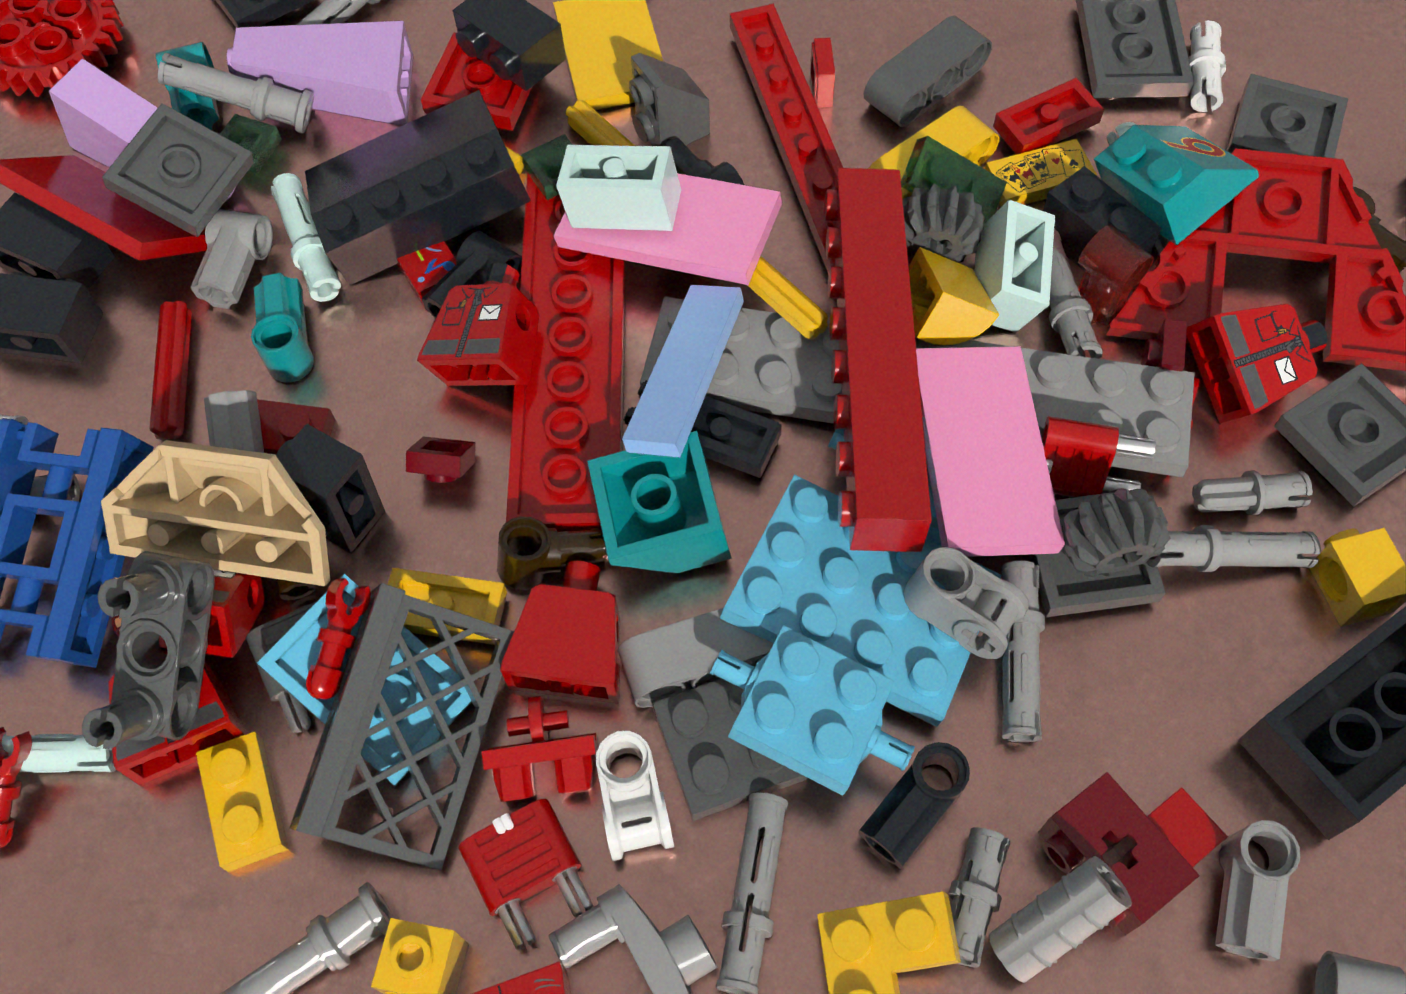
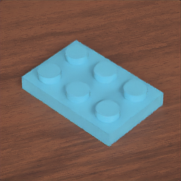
M344 574L341 578H346L349 584L345 586L342 597L344 603L350 606L355 599L354 589L358 585ZM327 592L257 662L266 673L324 724L327 721L335 696L330 699H316L312 697L307 691L306 679L310 665H316L322 643L316 640L319 628H326L328 624V608L325 603ZM360 615L359 620L352 628L351 635L355 637L363 615ZM403 626L401 634L412 656L429 649ZM397 647L390 668L403 662ZM346 649L340 669L342 672H344L351 649ZM435 653L416 662L432 695L461 680L459 675ZM407 668L386 678L381 694L392 716L423 700ZM462 687L435 702L449 727L472 701L465 687ZM377 706L370 727L383 721ZM427 707L396 722L412 754L436 742L441 736ZM387 727L365 739L361 756L378 772L403 760ZM405 767L386 779L395 787L408 773L409 769Z

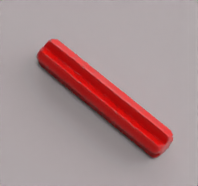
M176 300L175 302L165 301L159 308L149 429L155 434L156 439L163 441L180 438L184 428L192 312L187 308L186 302Z

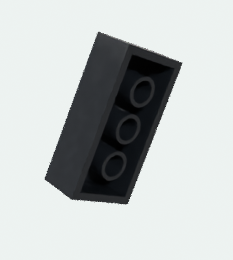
M1406 606L1265 715L1238 739L1239 743L1328 840L1359 823L1406 784Z

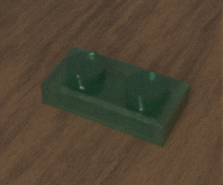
M929 136L917 139L901 179V187L912 193L914 188L930 190L934 183L941 189H948L956 185L958 193H973L974 202L982 205L983 225L995 214L1007 184L1004 180Z

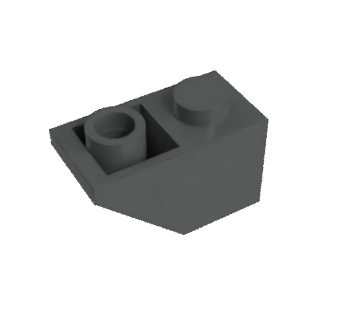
M641 53L631 56L633 79L629 81V89L636 107V115L632 117V121L637 135L644 143L650 142L652 146H664L670 140L680 139L685 145H688L710 134L709 99L684 69Z

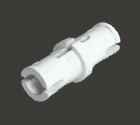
M1210 20L1205 21V36L1201 34L1200 22L1195 24L1190 30L1191 56L1189 57V63L1194 81L1191 107L1203 113L1207 112L1208 96H1211L1212 111L1219 108L1223 103L1221 77L1226 71L1225 56L1221 52V26L1217 22Z

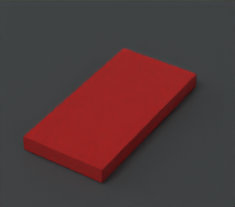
M75 155L0 159V184L138 261L207 250L205 228L196 237L107 189L102 178L106 172Z

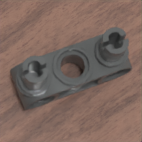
M144 551L133 561L127 576L106 580L100 586L98 604L101 610L111 617L119 615L121 626L116 645L117 659L111 704L89 711L82 723V734L90 745L94 747L103 745V749H110L127 739L149 740L156 736L180 740L191 729L199 706L215 576L213 567L209 563ZM159 635L167 645V655L161 650Z

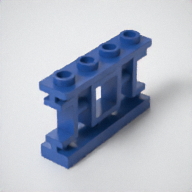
M1 418L0 598L6 578L17 579L18 583L10 610L0 609V642L5 624L33 628L26 651L27 656L96 668L110 617L101 610L98 604V592L100 586L106 580L120 577L125 559L123 555L110 554L101 500L115 489L153 451L154 447L121 429L101 427L100 431L87 429L80 456L54 453L58 433L38 423L28 422L25 425L14 419ZM37 469L49 471L42 497L29 496ZM74 474L88 475L81 503L67 500ZM36 514L63 517L50 568L22 564ZM44 583L58 585L50 616L36 614Z

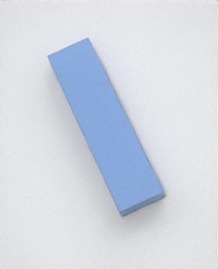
M690 286L622 438L627 452L681 457L744 300L741 287Z

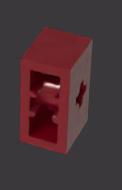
M1108 772L1053 814L1038 831L1045 840L1043 848L1046 854L1066 874L1068 872L1071 873L1093 856L1106 863L1102 857L1105 852L1110 851L1112 848L1118 852L1121 859L1112 866L1108 863L1106 864L1125 886L1130 895L1132 906L1109 922V926H1118L1125 935L1144 924L1200 876Z

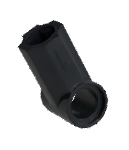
M477 231L472 233L462 243L457 253L456 265L421 298L425 309L436 319L449 290L460 285L484 284L489 266L492 263H503L515 268L520 274V280L522 256L485 232Z
M936 742L926 745L918 752L913 764L860 828L858 834L886 861L902 869L965 789L969 781L970 767L964 754L949 743ZM931 764L945 767L952 775L953 787L944 791L935 790L924 781L922 769Z

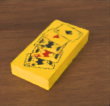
M1077 139L986 163L984 176L1001 207L1008 200L1025 205L1047 199L1049 191L1084 166L1096 176L1097 173Z

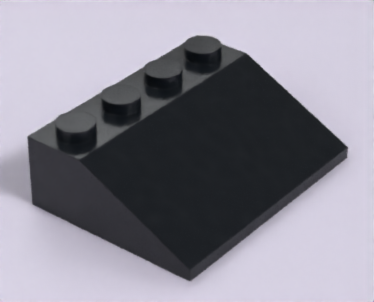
M479 90L305 171L310 212L326 255L349 285L397 264L396 258L447 241L531 201Z

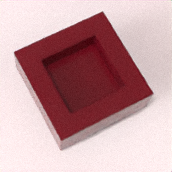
M1165 319L1156 338H1148L1146 340L1141 365L1182 372L1185 365L1187 322Z
M423 436L406 450V472L424 474V478L431 482H453L457 478H461L475 463L476 442Z

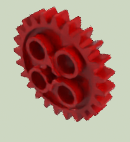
M0 0V91L4 92L11 87L16 96H21L30 88L33 95L39 97L44 87L52 88L82 58L93 66L107 67L108 63L103 55L117 54L118 50L114 42L123 40L119 28L123 27L124 24L113 0Z

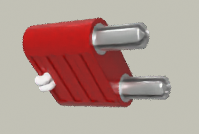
M1051 416L1047 417L1041 436L1054 494L1073 498L1112 493L1120 488L1127 490L1141 489L1139 481L1108 476L1114 456L1119 454L1152 459L1156 452L1155 440L1119 434V428L1116 426Z
M546 798L536 800L511 814L506 813L492 821L493 824L469 836L458 846L490 916L500 915L517 950L525 949L526 947L508 910L512 909L528 944L531 945L535 942L536 937L520 904L556 883L573 916L578 917L582 914L565 878L569 877L585 910L588 911L593 908V904L576 873L582 864L550 802Z

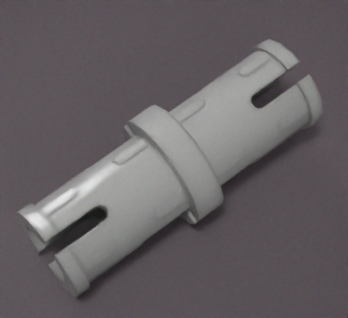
M973 827L970 829L966 847L967 851L959 878L951 882L948 893L949 897L953 899L951 911L961 963L958 964L975 968L980 967L984 940L992 912H998L1002 897L997 893L1000 884L999 880L1011 843L1010 839L1004 838L1003 834L986 828Z

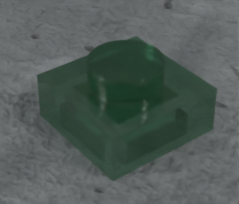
M234 114L220 133L221 136L252 152L254 163L248 171L256 174L260 172L282 140L276 126L238 114Z
M565 134L521 154L525 170L546 200L559 195L556 185L567 145H573Z

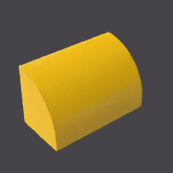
M919 247L909 264L916 338L937 345H953L971 340L987 330L998 318L999 313L974 270Z

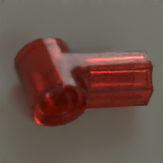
M1112 225L1105 226L1094 235L1082 251L1078 261L1086 269L1078 290L1081 298L1088 301L1092 309L1093 318L1091 324L1102 323L1109 325L1124 306L1130 291L1146 275L1154 260L1152 255Z

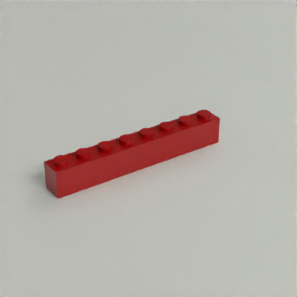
M838 168L835 189H826L824 199V220L833 221V227L827 228L826 259H835V266H829L828 298L837 299V307H831L829 334L830 340H839L840 350H833L831 378L833 384H841L842 395H835L833 420L834 429H844V441L837 442L836 476L846 477L847 491L839 492L838 524L839 527H849L850 550L922 552L932 519L900 170Z

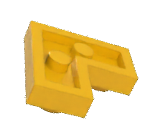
M944 891L817 914L829 994H900L897 973L961 963L949 896Z

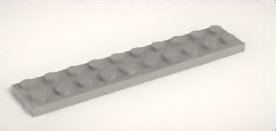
M664 297L640 380V386L645 380H649L684 299ZM741 308L705 396L744 410L834 423V399L836 394L842 395L841 384H833L831 378L833 350H840L839 340H830V320H827L828 327L826 331L820 333L815 339L810 340L805 338L778 313ZM915 336L916 348L1013 347L971 340L953 345H937L920 340ZM1021 348L1041 436L1048 416L1116 426L1119 428V434L1155 440L1156 452L1152 459L1115 454L1111 467L1183 478L1189 463L1195 372L1166 370L1153 366Z

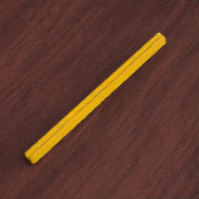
M577 100L573 106L567 107L565 115L568 116V125L591 145L635 146L585 101ZM760 256L747 286L805 338L813 340L820 333H824L828 327L827 313Z

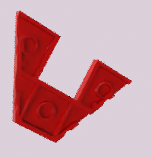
M1235 148L1232 154L1258 169L1259 177L1178 245L1169 241L1106 330V335L1141 340L1155 339L1165 319L1185 321L1188 327L1211 316L1220 314L1222 311L1227 252L1329 263L1325 321L1328 342L1323 351V361L1349 365H1359L1362 363L1366 367L1406 371V296L1402 289L1404 281L1388 248L1381 249L1368 223L1372 216L1363 198L1355 193L1353 178L1344 160L1337 158ZM1186 336V345H1190Z

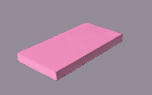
M677 173L681 194L673 231L572 228L565 211L553 236L557 246L561 248L749 285L781 208L780 191Z
M1021 346L916 348L925 453L942 547L956 549L967 557L1059 553L1064 547L1065 541Z

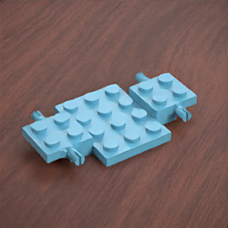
M844 429L835 430L829 442V448L836 450L837 442L844 441ZM928 466L927 475L932 521L922 552L850 550L849 527H839L838 524L839 496L794 474L720 616V619L774 643L770 652L758 661L755 667L726 653L724 650H721L712 667L711 675L714 674L743 689L741 711L728 737L842 796L850 787L859 764L869 754L900 768L901 771L905 770L912 757L915 746L909 745L881 731L882 710L885 703L888 702L938 727L945 718L971 653L943 631L929 622L918 618L909 610L904 598L906 583L932 550L942 547ZM978 564L998 578H1001V574ZM933 580L939 588L946 590L941 583Z

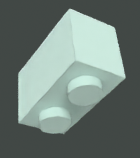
M567 145L556 185L572 228L673 231L681 186L670 146Z
M1008 200L983 225L981 241L977 246L974 272L999 313L998 318L992 325L1016 333L1049 306L1055 215L1012 200Z

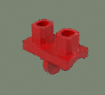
M535 696L528 698L527 716L507 718L506 720L509 737L531 734L532 742L491 747L488 750L481 751L483 770L493 769L494 782L500 801L506 802L526 799L536 795L532 763L554 760L558 793L591 789L593 777L592 755L596 754L599 747L597 732L548 739V731L570 728L568 711L562 710L545 713L542 697Z

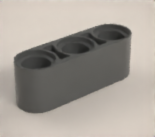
M950 16L876 70L865 86L864 99L898 126L905 127L974 76L990 56L992 42L957 16Z

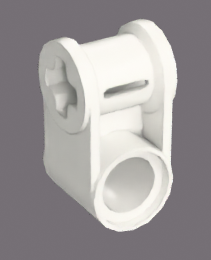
M617 731L608 735L600 743L596 752V766L604 805H601L612 861L622 859L626 851L662 844L665 849L673 848L674 842L663 791H659L653 757L647 741L639 734L631 731ZM624 753L637 755L643 761L640 770L629 778H619L610 772L612 761Z

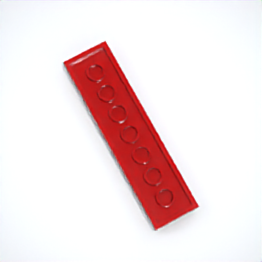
M560 170L527 171L526 191L531 201L525 204L520 291L537 307L539 322L529 385H514L506 523L513 518L523 516L535 518L541 521L547 528L556 527L557 532L586 530L601 527L587 461L622 451L625 260L558 247L553 235L565 213V208L556 187Z

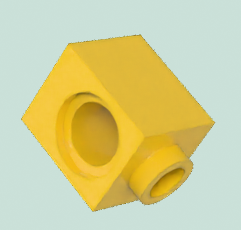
M1356 528L1347 529L1332 535L1324 541L1323 545L1325 548L1316 557L1319 559L1318 563L1310 568L1340 627L1394 613L1406 602V565L1385 528L1361 534Z
M390 918L371 987L383 994H456L469 943L454 930Z

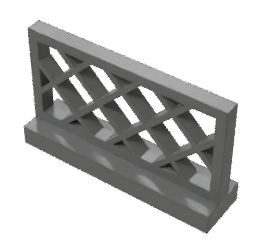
M384 583L371 591V600L363 614L354 647L350 651L344 669L341 687L333 700L289 829L442 870L502 677L500 671L501 663L514 631L405 595V590ZM408 612L431 619L442 642L412 656L401 634ZM445 624L464 631L451 637ZM473 633L495 640L496 644L489 665L470 675L455 642ZM397 647L403 662L390 668ZM445 648L461 680L432 695L416 662ZM407 668L423 700L392 716L381 692L387 677ZM485 676L481 692L479 693L474 681ZM465 687L475 707L471 723L451 733L435 701ZM377 706L383 721L370 727ZM427 707L442 739L412 754L396 722ZM387 727L403 760L372 776L361 756V751L367 737ZM467 734L462 752H460L455 740ZM446 746L457 767L453 781L431 793L416 761ZM357 767L363 782L349 789ZM408 767L423 799L391 815L376 783ZM368 789L383 821L360 834L336 828L344 801ZM448 794L443 812L441 813L436 801ZM426 806L438 827L430 854L408 848L396 823ZM388 829L395 844L372 837Z

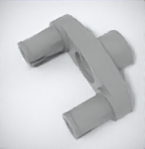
M620 884L598 896V905L548 934L556 954L566 968H570L617 938L621 944L626 942L653 994H693L690 984L718 968L689 915L659 932L643 909Z

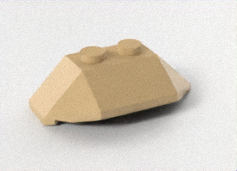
M165 440L133 469L115 489L101 500L110 554L137 557L140 553L149 551L206 562L214 570L326 586L330 582L325 527L275 454Z

